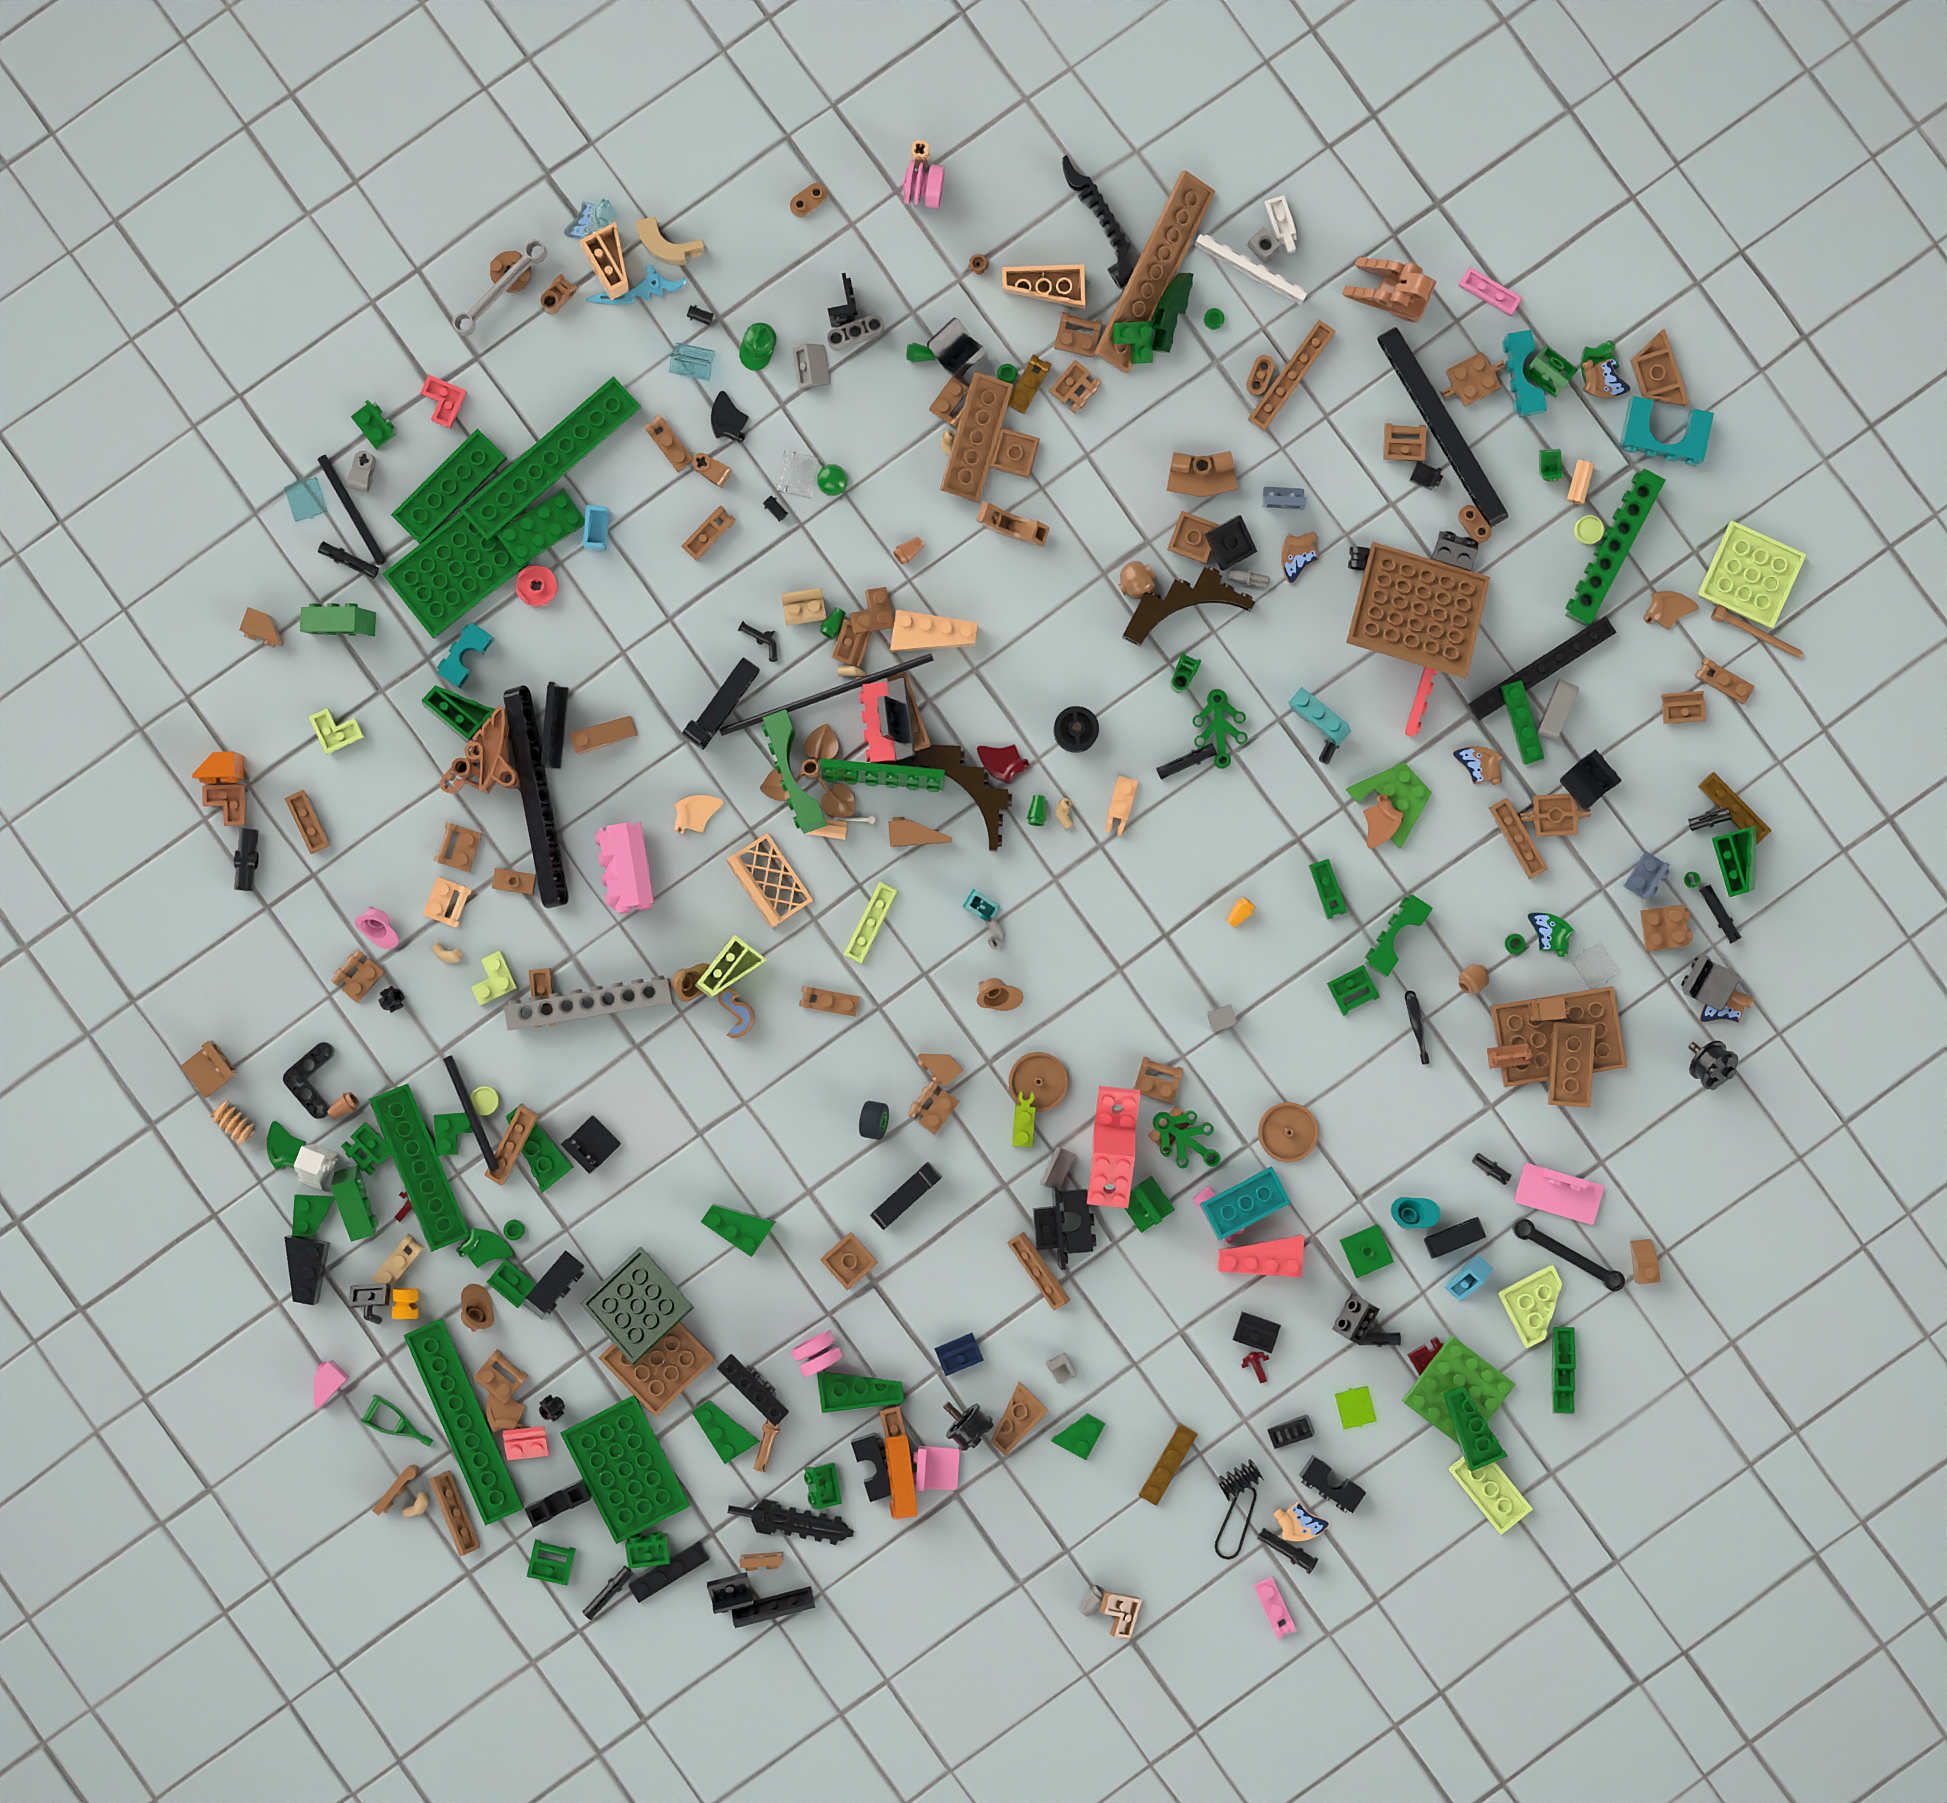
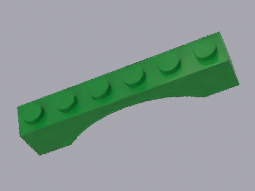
M785 709L763 717L765 725H762L765 737H770L771 743L768 746L771 754L776 755L777 761L774 764L778 774L782 773L784 779L780 781L784 792L788 791L790 798L787 799L789 808L796 813V816L793 817L796 828H801L805 834L827 826L818 801L808 796L793 778L790 766V752L795 731L787 710Z

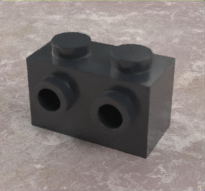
M1351 1293L1332 1330L1361 1345L1380 1309Z

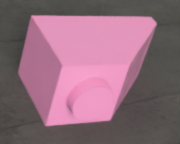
M333 1360L328 1363L324 1361L316 1369L318 1372L314 1376V1407L316 1409L321 1408L350 1378Z

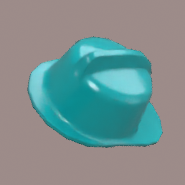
M1400 1197L1391 1205L1393 1219L1401 1228L1406 1230L1429 1228L1440 1220V1208L1430 1199Z

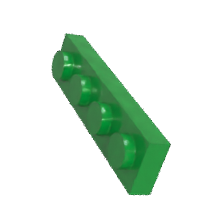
M1522 680L1500 686L1523 764L1526 765L1544 759Z

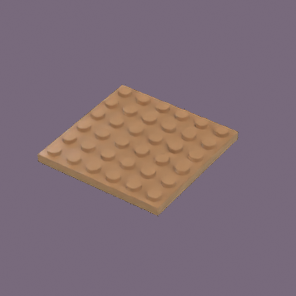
M1372 542L1346 643L1466 679L1490 577Z

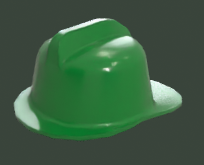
M766 323L752 324L744 334L739 357L741 363L749 370H761L771 360L776 344V334L770 325Z

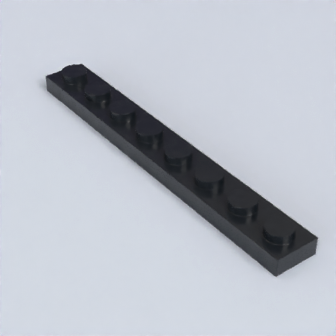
M1602 617L1468 703V708L1477 721L1482 720L1505 705L1500 686L1522 680L1524 689L1527 691L1617 632L1607 617Z

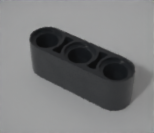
M1475 1217L1432 1234L1423 1240L1431 1259L1479 1241L1485 1238L1486 1234L1479 1217Z

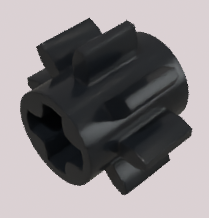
M390 986L380 992L382 997L378 1002L383 1010H390L393 1013L404 1006L401 1002L405 997L400 989Z
M550 1394L539 1402L541 1405L539 1413L545 1420L551 1419L552 1422H555L564 1415L562 1410H564L565 1405L560 1397L556 1396L553 1398Z

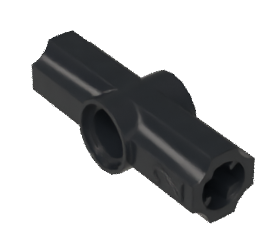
M240 828L238 850L234 854V867L236 868L234 890L253 891L255 870L259 863V854L257 852L259 830Z

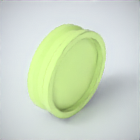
M1593 515L1582 517L1574 527L1576 539L1585 545L1595 544L1604 534L1602 521Z
M487 1086L475 1089L470 1096L474 1108L479 1115L492 1114L497 1110L500 1103L498 1093L493 1088Z

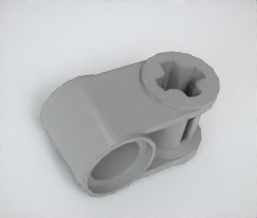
M367 451L356 453L347 478V487L364 492L369 491L376 465L375 457ZM361 459H369L368 463H361Z

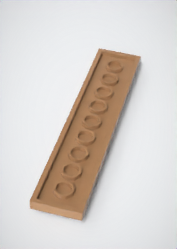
M1186 170L1181 171L1094 352L1096 356L1123 373L1128 374L1133 365L1131 364V343L1114 344L1113 323L1152 321L1156 306L1166 287L1175 277L1215 194V190Z

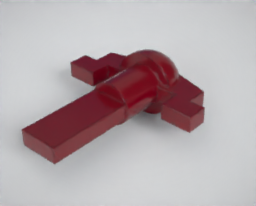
M406 1191L399 1194L403 1199L408 1197ZM409 1198L394 1217L399 1222L412 1209Z
M1251 1352L1242 1359V1368L1248 1367V1362H1251L1260 1384L1267 1382L1259 1358L1266 1361L1270 1359L1269 1356H1265L1264 1352Z

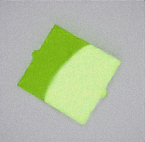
M1368 1386L1355 1389L1349 1388L1348 1391L1334 1394L1344 1430L1356 1426L1361 1428L1364 1424L1377 1421Z

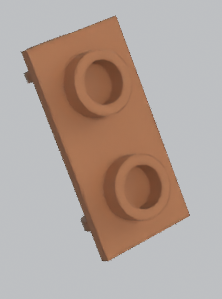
M1528 1043L1487 1048L1489 1069L1531 1064L1530 1058H1532V1053L1529 1050Z

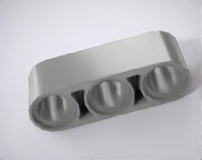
M873 314L834 328L827 334L828 345L832 350L840 351L876 338L884 332L883 319L879 315ZM872 322L880 323V327L877 330H872L869 325ZM853 329L861 330V334L858 337L851 336L850 332ZM834 336H840L842 341L839 344H834L831 342V339Z
M1561 679L1558 680L1538 725L1537 734L1553 741L1557 740L1579 687Z

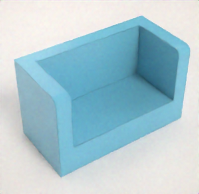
M586 505L583 547L586 550L606 551L610 510L607 507Z

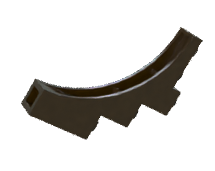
M1211 566L1209 568L1204 567L1194 588H1191V584L1183 579H1179V581L1175 579L1164 601L1155 592L1150 594L1145 592L1122 638L1140 647L1147 635L1158 623L1183 608L1197 604L1221 603L1236 606L1250 612L1255 602L1252 600V596L1244 592L1241 594L1235 592V588L1226 583H1223V585L1219 584L1222 578L1219 570Z
M930 744L928 748L915 751V756L911 757V766L945 770L944 775L961 785L979 807L987 827L989 851H997L998 847H1002V835L998 834V826H1003V814H999V811H1007L1008 806H1012V794H1008V789L984 788V785H988V772H984L985 767L960 766V763H964L965 751H961V746Z

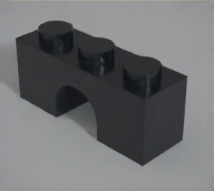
M1087 1188L1063 1190L1064 1212H1075L1081 1217L1080 1227L1075 1231L1066 1232L1068 1254L1093 1252V1246H1097L1096 1234L1091 1233V1226H1095L1094 1213L1089 1212V1205L1091 1204H1087Z
M874 1432L853 1439L851 1445L857 1463L869 1460L877 1468L874 1476L864 1479L869 1501L873 1502L891 1496L886 1456L883 1457L881 1449L884 1448L881 1437H877Z
M1312 1455L1299 1474L1303 1479L1301 1483L1310 1489L1313 1487L1320 1491L1318 1494L1325 1500L1329 1501L1331 1498L1337 1502L1335 1506L1346 1513L1348 1510L1353 1513L1365 1496L1366 1491L1348 1478L1339 1487L1329 1486L1327 1484V1477L1332 1468Z
M582 1478L527 1505L524 1510L534 1528L568 1509H573L589 1501L592 1496Z

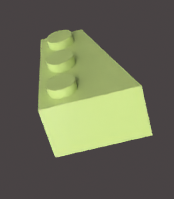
M734 935L694 986L712 998L766 962L767 959Z

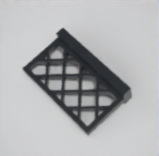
M549 682L547 686L541 764L545 768L561 769L569 688L560 687L555 682Z

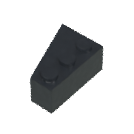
M292 1235L284 1236L293 1302L308 1305L318 1304L330 1242Z
M565 1250L525 1297L523 1305L541 1320L547 1313L550 1315L557 1307L556 1302L560 1297L564 1298L571 1290L569 1288L573 1281L577 1283L584 1275V1272H582L584 1265Z

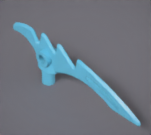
M648 265L645 267L648 276L637 286L619 296H625V298L601 299V297H608L607 293L603 292L588 297L586 300L603 304L633 303L635 295L649 300V293L662 297L663 288L669 292L678 290L686 283V278L678 281L666 280L660 273H655L653 265Z

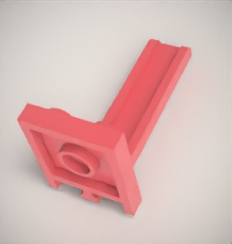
M1427 667L1423 669L1405 729V734L1414 737L1420 731L1422 722H1419L1421 714H1425L1428 704L1425 702L1426 695L1431 694L1434 684L1431 682L1433 674H1437V670Z

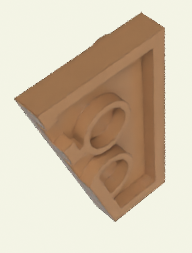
M1021 1382L1018 1383L991 1439V1442L1005 1456L1049 1412Z

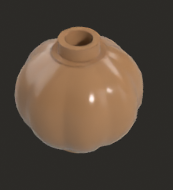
M1133 561L1126 564L1121 570V584L1118 586L1124 596L1129 594L1135 599H1142L1145 592L1149 594L1153 592L1155 588L1153 580L1157 577L1149 564L1143 566L1142 562Z

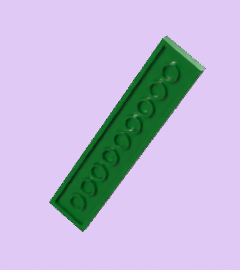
M613 376L459 509L460 512L488 542L496 535V532L510 523L639 411L641 406Z
M443 1318L403 1335L485 1526L524 1509Z

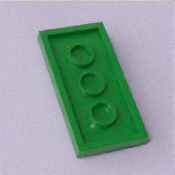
M563 489L496 532V536L518 568H520L585 526V518Z

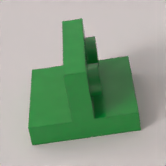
M1545 345L1525 370L1524 374L1556 398L1578 369L1548 345Z
M1152 1175L1130 1190L1128 1208H1124L1141 1233L1154 1224L1157 1225L1162 1222L1164 1217L1175 1210Z

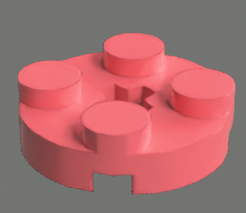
M528 566L517 577L516 591L523 602L533 607L544 606L550 603L558 591L556 577L546 567ZM534 581L537 583L541 581L542 585L539 591L532 590V583Z

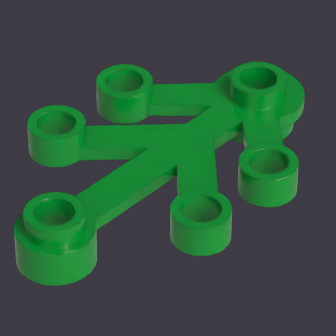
M1214 689L1207 696V706L1199 715L1193 718L1192 723L1197 728L1202 727L1206 717L1213 710L1215 719L1201 735L1195 738L1194 744L1198 748L1204 747L1207 739L1216 730L1218 754L1214 758V764L1219 769H1225L1230 765L1231 758L1226 753L1224 730L1234 737L1236 743L1240 745L1247 742L1248 736L1245 732L1238 731L1223 718L1222 709L1233 717L1236 724L1244 723L1246 715L1241 711H1237L1227 702V695L1223 690ZM1214 696H1220L1221 702L1216 703L1213 699ZM1237 714H1241L1243 716L1242 721L1236 720ZM1196 718L1202 719L1201 725L1195 723ZM1238 735H1244L1245 740L1243 742L1238 741ZM1198 738H1202L1204 740L1203 745L1197 744ZM1220 757L1226 758L1225 764L1219 762Z
M1192 1110L1177 1116H1170L1167 1112H1159L1154 1116L1152 1123L1153 1127L1160 1132L1162 1144L1160 1146V1153L1163 1156L1169 1157L1173 1153V1148L1169 1144L1170 1132L1175 1136L1178 1155L1176 1164L1179 1168L1184 1169L1189 1165L1185 1144L1203 1156V1161L1208 1166L1215 1167L1220 1163L1221 1157L1216 1150H1207L1190 1137L1202 1134L1206 1136L1211 1135L1214 1131L1211 1123L1204 1122L1201 1126L1179 1129L1175 1124L1184 1122L1194 1124L1198 1119L1197 1114ZM1189 1114H1194L1193 1120H1188ZM1161 1119H1166V1123L1164 1125L1159 1124V1121ZM1205 1126H1210L1208 1132H1204ZM1165 1147L1170 1148L1168 1153H1163ZM1209 1154H1214V1158L1212 1160H1208L1207 1157ZM1181 1159H1186L1184 1165L1179 1164Z

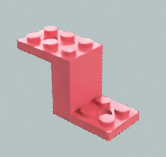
M1099 1086L1092 1137V1160L1087 1204L1128 1208L1135 1161V1133L1140 1090ZM1121 1105L1123 1108L1121 1110H1114L1112 1106ZM1107 1184H1112L1115 1186V1188L1109 1190L1106 1189L1104 1186Z

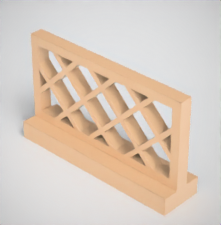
M768 833L726 859V863L771 929L813 901ZM765 839L771 846L769 854L758 852L759 843ZM746 852L754 854L753 864L743 863L739 856ZM757 855L769 857L767 868L755 866ZM771 857L780 859L782 862L781 871L769 868ZM754 869L766 871L764 882L754 879ZM768 871L780 874L778 885L766 883ZM783 874L793 878L792 888L781 886ZM765 886L777 888L775 899L766 897L764 894ZM780 889L791 891L790 902L778 900ZM794 891L803 893L807 900L801 904L793 903ZM777 903L789 905L788 912L782 917L776 911Z

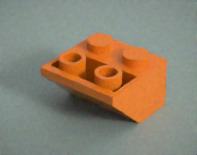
M233 751L212 752L195 770L192 778L206 785L217 784L219 780L220 782H225V784L238 783L237 780L244 779L243 755Z

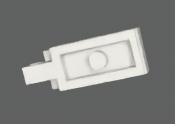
M1282 195L1264 201L1276 240L1280 245L1284 244L1287 255L1294 253L1296 248L1293 241L1297 240V232L1285 196Z

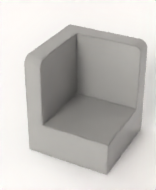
M1231 1005L1206 1013L1212 1032L1237 1024Z
M1064 1352L1046 1362L1048 1369L1052 1372L1058 1384L1070 1377L1074 1378L1077 1376Z

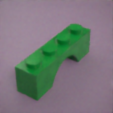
M1413 894L1402 899L1399 904L1401 909L1398 914L1393 913L1387 922L1390 926L1386 932L1381 931L1376 939L1378 944L1374 949L1371 947L1365 955L1367 959L1365 964L1384 977L1389 976L1399 961L1393 947L1397 932L1406 925L1421 926L1433 909Z

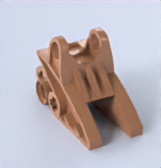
M1357 258L1355 263L1357 268L1383 277L1378 290L1345 286L1342 294L1360 303L1385 310L1403 320L1417 323L1424 313L1437 281L1423 275V269L1413 263H1406L1404 265L1397 261Z
M499 705L492 713L491 718H488L483 724L482 729H479L473 736V741L470 740L464 751L467 757L456 758L452 762L451 767L440 780V787L443 791L449 794H456L465 784H468L489 794L496 782L508 789H514L519 786L518 774L510 764V731L505 708ZM476 762L480 763V769L474 765ZM464 764H466L467 769L465 772L462 773L461 768ZM453 774L462 777V779H457ZM511 774L512 780L509 783H506L505 779L507 775ZM474 776L480 778L479 783L470 779ZM449 780L453 781L454 788H450L447 784Z

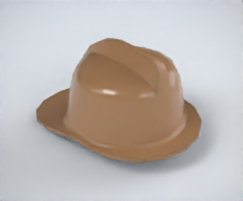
M700 963L688 969L678 970L675 973L669 986L676 992L677 997L681 1001L688 1002L704 994L694 985L708 969L709 964Z
M991 978L979 982L977 1004L982 1008L1009 1011L1017 1008L1023 1002L1022 991L1016 987L1006 985L999 978Z
M467 1285L461 1292V1320L463 1324L470 1328L472 1332H476L478 1329L489 1328L494 1322V1313L489 1293L480 1285Z

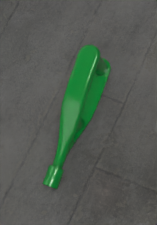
M375 1394L373 1396L374 1399L364 1417L360 1419L362 1423L385 1434L419 1439L421 1443L430 1447L433 1439L417 1432L398 1407L379 1395ZM381 1402L401 1417L394 1431L387 1430L370 1422ZM407 1425L408 1432H402Z

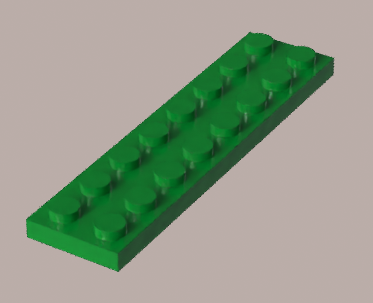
M407 1083L369 1098L368 1100L430 1252L469 1237L470 1233L409 1084Z

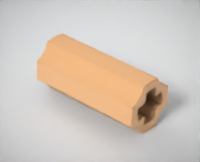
M916 140L912 143L911 160L915 161V168L919 167L920 162L924 163L925 168L929 165V145L926 141Z
M1577 460L1567 497L1568 502L1584 505L1594 463Z
M825 819L827 826L805 833L845 840L848 822Z

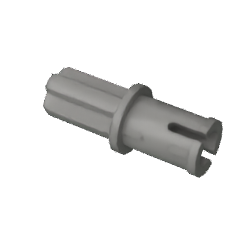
M1231 568L1228 581L1244 583L1246 586L1253 585L1267 588L1270 577L1251 573V570L1247 572Z

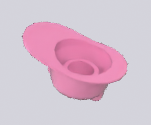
M369 907L365 914L355 919L356 928L377 946L384 949H392L398 945V936L390 927V918L384 911Z

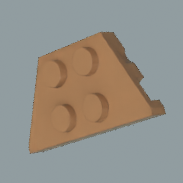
M1663 329L1630 362L1642 398L1686 406L1689 404L1666 331Z

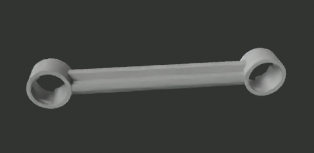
M534 239L527 242L524 248L525 254L467 313L462 312L454 317L453 327L460 335H471L476 329L475 322L533 263H541L546 259L547 249L541 241ZM541 246V254L537 257H532V248ZM470 319V326L465 330H461V320Z

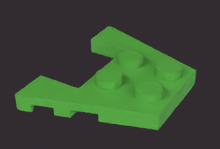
M1405 762L1345 789L1357 803L1374 789L1379 796L1386 794L1394 809L1403 812L1402 821L1397 831L1390 837L1398 848L1403 846L1432 794L1430 789Z

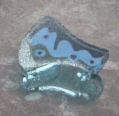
M601 199L600 204L582 202L577 217L564 230L565 236L583 239L610 225L608 216L611 202L609 200L605 201V199Z

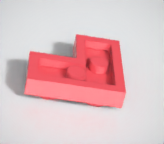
M428 374L420 393L438 401L431 421L451 429L467 391Z

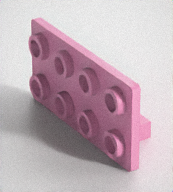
M1524 1163L1514 1202L1593 1225L1604 1186Z

